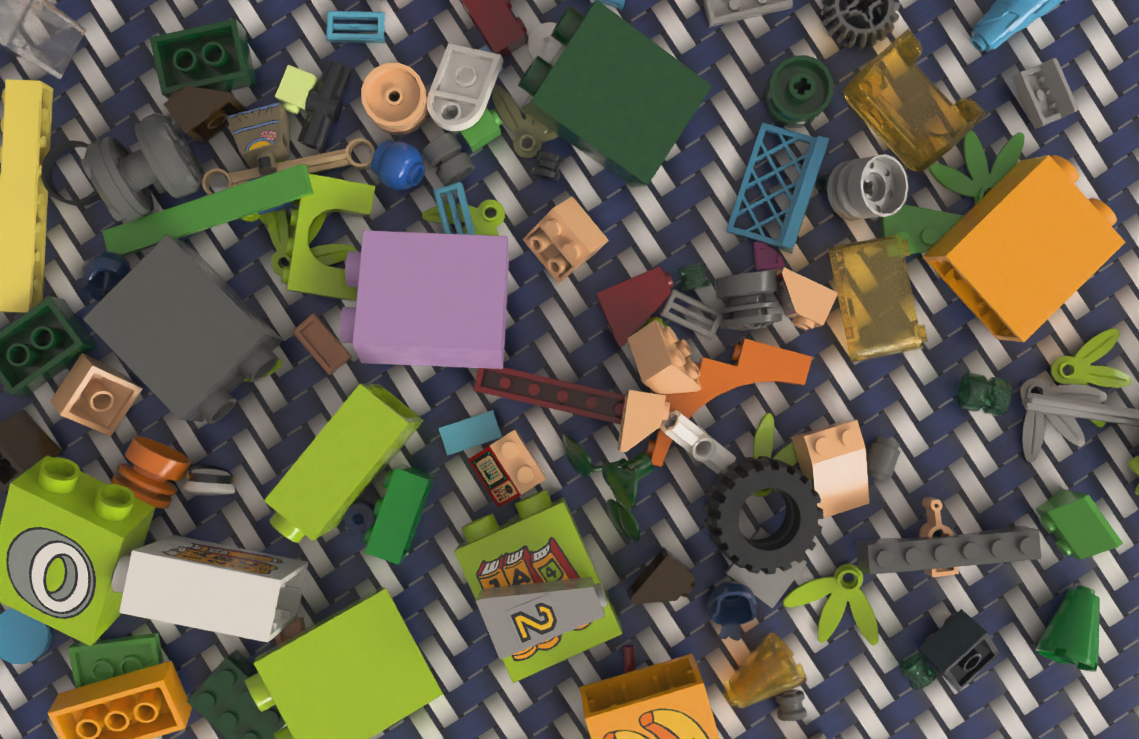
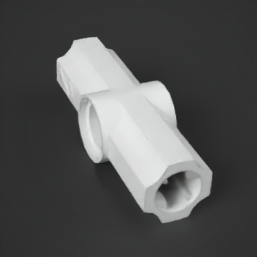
M678 410L669 412L667 421L662 420L661 431L686 449L697 461L704 463L715 473L719 474L721 472L726 474L729 471L727 466L735 462L736 457L734 454Z

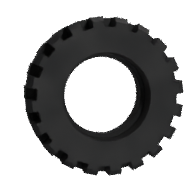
M759 456L758 459L747 457L742 459L741 464L733 462L728 465L729 471L725 475L720 472L715 479L719 482L715 488L709 487L707 495L710 496L709 502H704L703 511L707 514L704 523L705 528L710 532L709 537L712 543L733 564L739 568L744 567L749 572L756 574L760 570L766 575L775 574L776 568H780L784 572L792 568L791 562L801 563L806 558L803 553L807 549L812 551L816 546V543L813 542L814 536H820L822 526L818 524V519L824 518L823 509L817 506L821 502L819 493L812 489L814 484L795 467L766 456ZM764 488H772L779 491L783 495L786 505L785 518L780 528L774 534L764 539L751 540L745 537L739 528V513L745 500L754 492Z

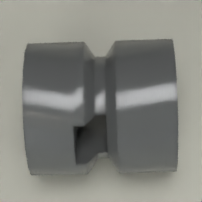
M453 132L436 138L422 151L430 166L437 167L435 173L444 187L461 181L475 169V165L467 153L460 152L462 146Z

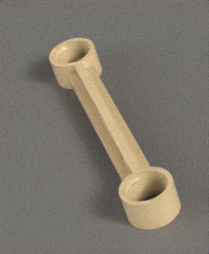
M356 138L349 142L346 149L275 163L276 172L299 164L306 165L309 174L349 165L359 170H366L371 167L375 149L368 140ZM367 145L372 151L371 158L366 163L354 162L351 158V152L354 147ZM258 167L233 173H227L225 170L215 168L209 170L204 175L202 186L204 191L210 195L213 194L210 191V181L216 175L222 174L227 177L229 181L228 188L264 176L259 174Z

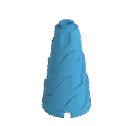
M996 0L988 12L973 26L974 30L971 33L972 38L970 42L980 52L983 50L989 52L992 48L995 50L1016 32L1028 27L1036 19L1050 12L1064 0Z

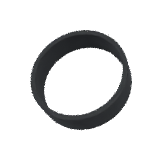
M75 140L59 143L47 153L42 163L41 177L46 190L57 200L73 206L90 205L101 197L95 189L83 199H64L53 185L52 170L56 160L62 153L76 147L87 148V143Z

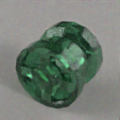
M706 263L678 268L679 275L683 278L682 291L710 286V281L705 275L707 270Z
M922 653L909 657L899 667L901 674L908 677L909 685L913 690L927 687L937 677L935 670L928 667L927 659Z

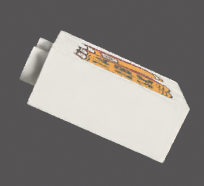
M173 535L134 549L131 552V556L123 555L115 568L112 587L113 591L123 593L119 613L269 642L298 617L308 562Z

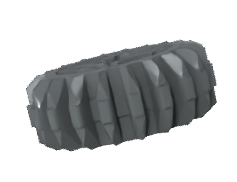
M822 0V4L825 7L822 8L821 15L827 16L823 21V26H832L828 34L832 36L837 33L839 35L837 43H841L844 39L848 40V48H851L855 42H857L859 49H863L866 46V42L870 47L875 46L877 40H885L887 33H891L894 30L893 23L899 19V15L895 12L900 8V3L894 2V0H847L848 6L841 12L839 0ZM858 5L859 8L862 7L866 10L864 13H861L862 9L859 12L855 7ZM880 7L881 18L879 24L874 27L872 12ZM847 22L854 23L857 26V28L851 26Z

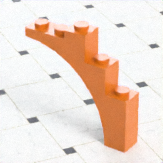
M741 339L740 344L735 343L732 351L731 360L735 361L734 366L704 357L700 358L699 363L694 362L701 374L698 377L702 386L701 390L660 395H666L665 402H670L669 412L678 410L689 419L700 407L716 396L739 386L756 382L774 381L805 385L812 357L753 340ZM660 427L657 429L655 440H649L646 455L650 457L653 465L662 467L673 439L662 432Z

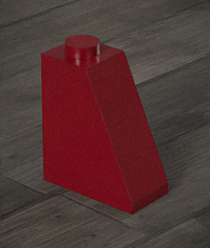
M661 266L596 293V298L618 348L627 343V338L635 334L672 293L670 288L674 284L667 270L663 272Z

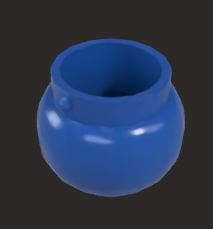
M386 140L382 142L376 149L371 161L372 172L379 177V180L385 186L395 191H404L418 185L425 173L422 154L416 147L403 141L393 142Z

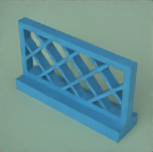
M762 123L726 232L781 248V251L792 254L828 147L829 138L822 136L815 138ZM765 133L778 135L782 144L767 151L763 144ZM797 141L809 144L807 153L797 159L794 158L788 147ZM760 148H761L762 151H763V154L760 155V156H758L759 151H760ZM785 148L791 162L777 169L770 155ZM767 158L773 171L758 178L754 171L755 163ZM804 160L802 168L800 169L798 163ZM794 166L799 175L798 180L786 186L779 173ZM751 175H752V176L754 177L755 181L749 183L750 178H751ZM776 175L782 189L768 196L761 182ZM758 185L764 198L749 205L745 198L746 190ZM795 187L793 195L791 196L789 190ZM785 193L790 202L789 207L777 214L770 200ZM742 202H744L746 208L740 210ZM767 202L774 216L758 223L752 209ZM746 212H749L755 223L754 226L747 230L734 227L737 217ZM786 215L782 224L780 217ZM776 220L781 229L778 240L766 237L761 227ZM758 229L760 235L752 232Z

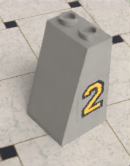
M592 577L485 588L480 590L476 599L500 660L605 617L604 607L608 605L601 583L595 584Z

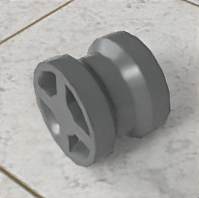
M792 689L779 691L775 694V701L779 704V710L777 711L779 720L796 721L807 716L806 709L802 704L805 698L803 691Z

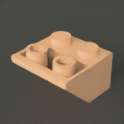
M573 196L553 207L523 238L526 245L558 283L562 282L589 260L609 241Z
M655 320L627 338L642 383L655 393L660 395L696 392L702 389L698 378L701 374L696 364L691 360L692 350L689 344L684 339L679 340L669 326L665 328Z

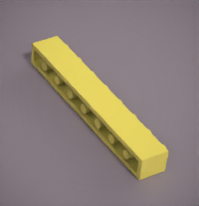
M6 79L5 89L2 91L4 117L0 123L3 133V142L0 147V312L26 314L43 301L48 191L42 181L41 168L45 156L50 151L53 88L42 81Z

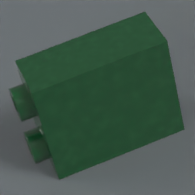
M598 0L593 2L583 13L570 5L550 35L562 44L552 61L548 63L540 56H537L518 84L520 88L529 93L521 109L631 187L647 186L712 85Z

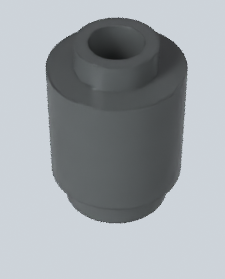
M877 436L876 441L872 442L866 458L867 475L883 481L885 476L892 477L900 454L898 450L900 443Z

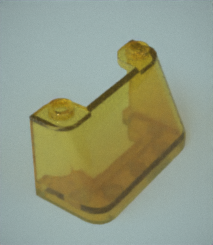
M907 29L846 85L844 96L848 104L910 170L922 172L950 151L987 113L973 99L961 98L952 104L914 63L922 54V45L915 35Z
M900 234L828 247L851 363L923 349L922 343L928 342L925 325H918L905 260L906 256H910L907 238L901 240Z

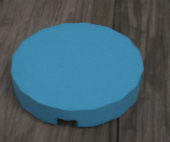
M13 608L4 611L0 615V657L2 660L11 664H26L40 658L48 650L52 641V633H50L48 625Z

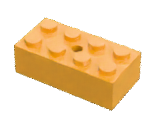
M168 661L61 692L57 695L47 714L60 739H152L185 729L192 706L187 702L188 697L172 661Z

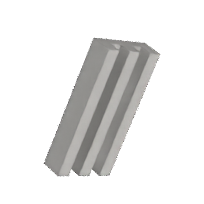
M672 289V293L660 316L710 340L713 339L724 316L719 315L718 310ZM677 298L715 316V321L674 303V299ZM670 308L710 326V332L670 313Z

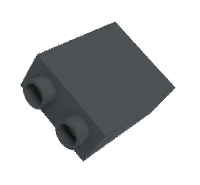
M168 234L83 318L179 420L195 422L206 420L209 424L219 421L232 410L237 400L231 393L246 377L251 382H255L272 370L278 361V357L272 351L283 341L191 245Z

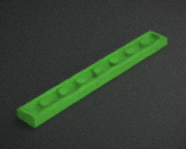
M299 164L102 232L107 251L118 253L124 257L156 246L167 234L178 239L314 193L307 166Z

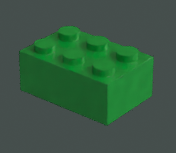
M404 464L395 467L392 471H388L383 487L387 488L386 494L382 499L379 498L373 515L377 516L376 522L372 527L369 526L363 543L367 544L366 554L397 565L407 557L435 475Z

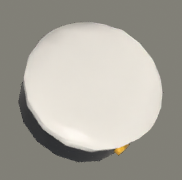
M195 465L189 468V474H186L188 481L182 489L196 495L233 494L236 492L233 485L236 478L233 477L234 475L229 470L222 467Z

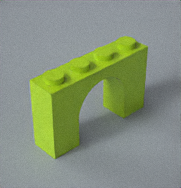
M309 174L314 194L300 198L298 209H292L290 226H295L294 238L288 237L286 255H291L290 266H284L281 283L287 284L286 291L356 302L358 287H347L345 269L330 267L318 261L309 248L307 236L311 223L325 213L339 212L368 218L372 211L375 186Z

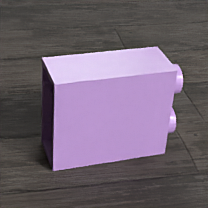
M363 230L361 252L348 251L346 257L345 278L347 287H358L356 307H343L341 311V342L352 343L361 363L503 369L509 270L508 236Z

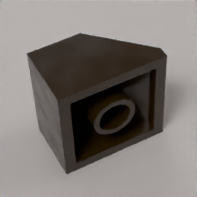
M189 86L174 91L169 96V100L164 103V106L182 130L202 145L229 126L227 116L248 111L229 92Z
M663 547L627 589L629 600L633 604L677 601L680 596L686 597L695 586L693 581L696 577L690 568Z

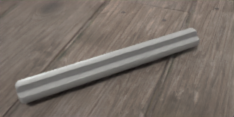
M1035 393L1025 394L1022 400V405L1025 406L1026 410L1139 427L1138 409Z

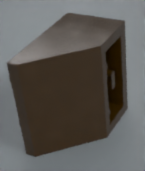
M21 410L0 422V490L4 494L8 493L12 481L47 455L58 457L63 452L26 410Z

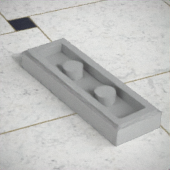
M702 0L709 28L793 7L792 0Z

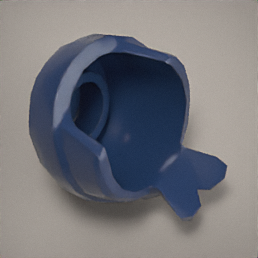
M109 251L101 252L87 259L82 267L81 278L88 281V284L82 287L80 291L84 294L91 293V296L99 301L105 289L111 291L132 270L129 261L120 254Z
M723 582L709 595L707 609L710 618L722 626L719 633L721 639H726L730 636L733 640H740L741 635L738 626L754 620L757 615V603L753 591L748 586L739 582Z

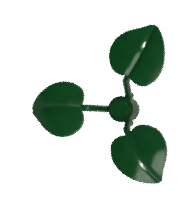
M563 432V448L572 468L585 478L590 476V472L602 471L603 478L616 499L615 501L610 498L606 504L611 522L627 538L635 542L640 541L639 524L629 509L635 503L639 480L654 471L650 458L644 452H639L628 460L622 458L619 461L606 462L600 466H594L591 464V458L583 446L566 432Z

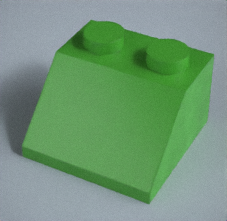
M1063 489L1036 508V511L1041 516L1039 522L1046 531L1053 533L1058 540L1055 542L1056 546L1065 556L1082 560L1117 548L1123 544L1089 494Z

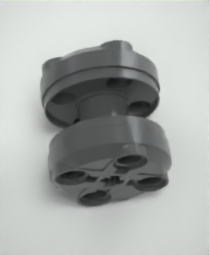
M154 113L136 123L135 132L141 149L131 154L113 136L101 138L88 144L85 157L81 160L82 167L116 221L125 219L134 222L153 211L154 202L148 186L158 181L176 199L183 196L187 197L199 191L204 170L172 115L165 116Z

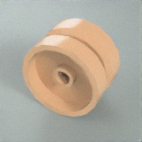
M385 63L374 68L365 78L361 89L362 104L368 116L382 131L392 135H407L418 130L427 119L429 113L427 109L428 93L420 76L411 67L401 63Z

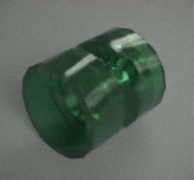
M967 372L962 377L958 388V407L974 412L982 409L984 414L1003 416L1011 401V382L1007 379L990 377L987 380L984 375Z

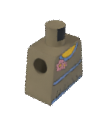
M281 103L227 116L238 150L250 167L258 166L259 174L263 176L275 173L277 171L275 162L287 159L290 155V117Z

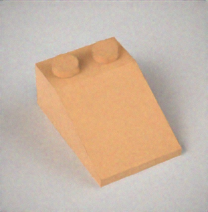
M857 420L841 421L791 437L802 475L811 480L814 484L812 489L819 493L821 502L817 506L823 509L824 518L869 504L866 448Z

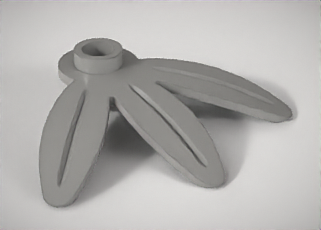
M1039 378L1025 381L1020 389L1022 400L1025 394L1031 393L1033 387H1038L1042 395L1093 403H1101L1107 399L1105 392L1094 387L1070 384L1050 388L1046 381ZM1031 410L1026 411L1022 430V444L1025 458L1028 462L1035 461L1041 450L1045 431L1044 415L1051 425L1067 440L1077 446L1085 444L1084 434L1074 417Z

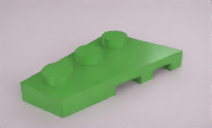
M903 205L901 210L894 215L880 217L885 257L928 252L964 215Z
M158 633L97 640L92 646L83 642L73 643L68 647L75 688L158 665L163 661Z

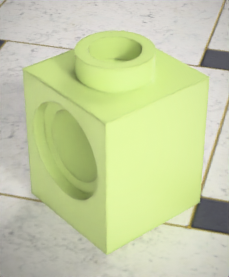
M287 65L275 97L282 103L286 111L298 115L299 111L307 114L308 98L312 90L317 89L319 80L313 74Z

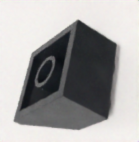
M962 609L956 614L950 615L945 620L944 625L936 633L928 635L923 641V645L919 648L926 659L958 693L1000 655L987 631Z

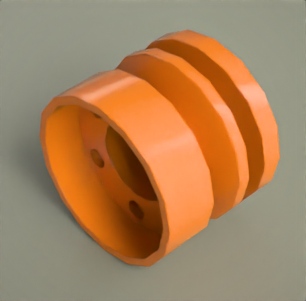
M135 436L125 452L126 458L133 464H119L117 470L120 474L113 475L110 482L111 484H119L129 488L136 498L156 508L167 509L172 502V498L169 495H175L178 490L169 480L182 481L192 462L184 454L165 444L146 437Z

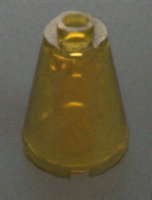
M771 632L764 637L725 683L726 691L724 696L731 706L735 707L737 705L740 709H743L803 685L807 681V675L800 663L796 665L792 657L794 653L776 633L772 634Z

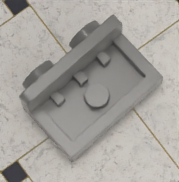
M1052 58L1039 66L1012 76L1016 90L1022 99L1034 129L1078 111L1077 103L1057 58Z

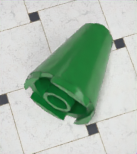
M1080 585L1076 589H1069L1037 643L1036 651L1040 655L1067 665V663L1077 665V669L1096 672L1099 656L1100 598L1094 595L1095 591L1093 589Z

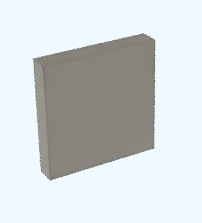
M759 526L750 539L760 540L771 535ZM805 560L801 563L793 561L790 563L791 569L783 572L780 568H776L775 574L767 575L762 570L756 574L749 572L744 567L739 568L732 563L725 573L735 581L748 586L755 596L773 609L807 562Z

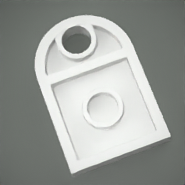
M448 43L427 96L428 112L440 128L448 131H461L479 121L485 111L503 64L502 56ZM451 110L458 111V115L454 119H444L447 112Z

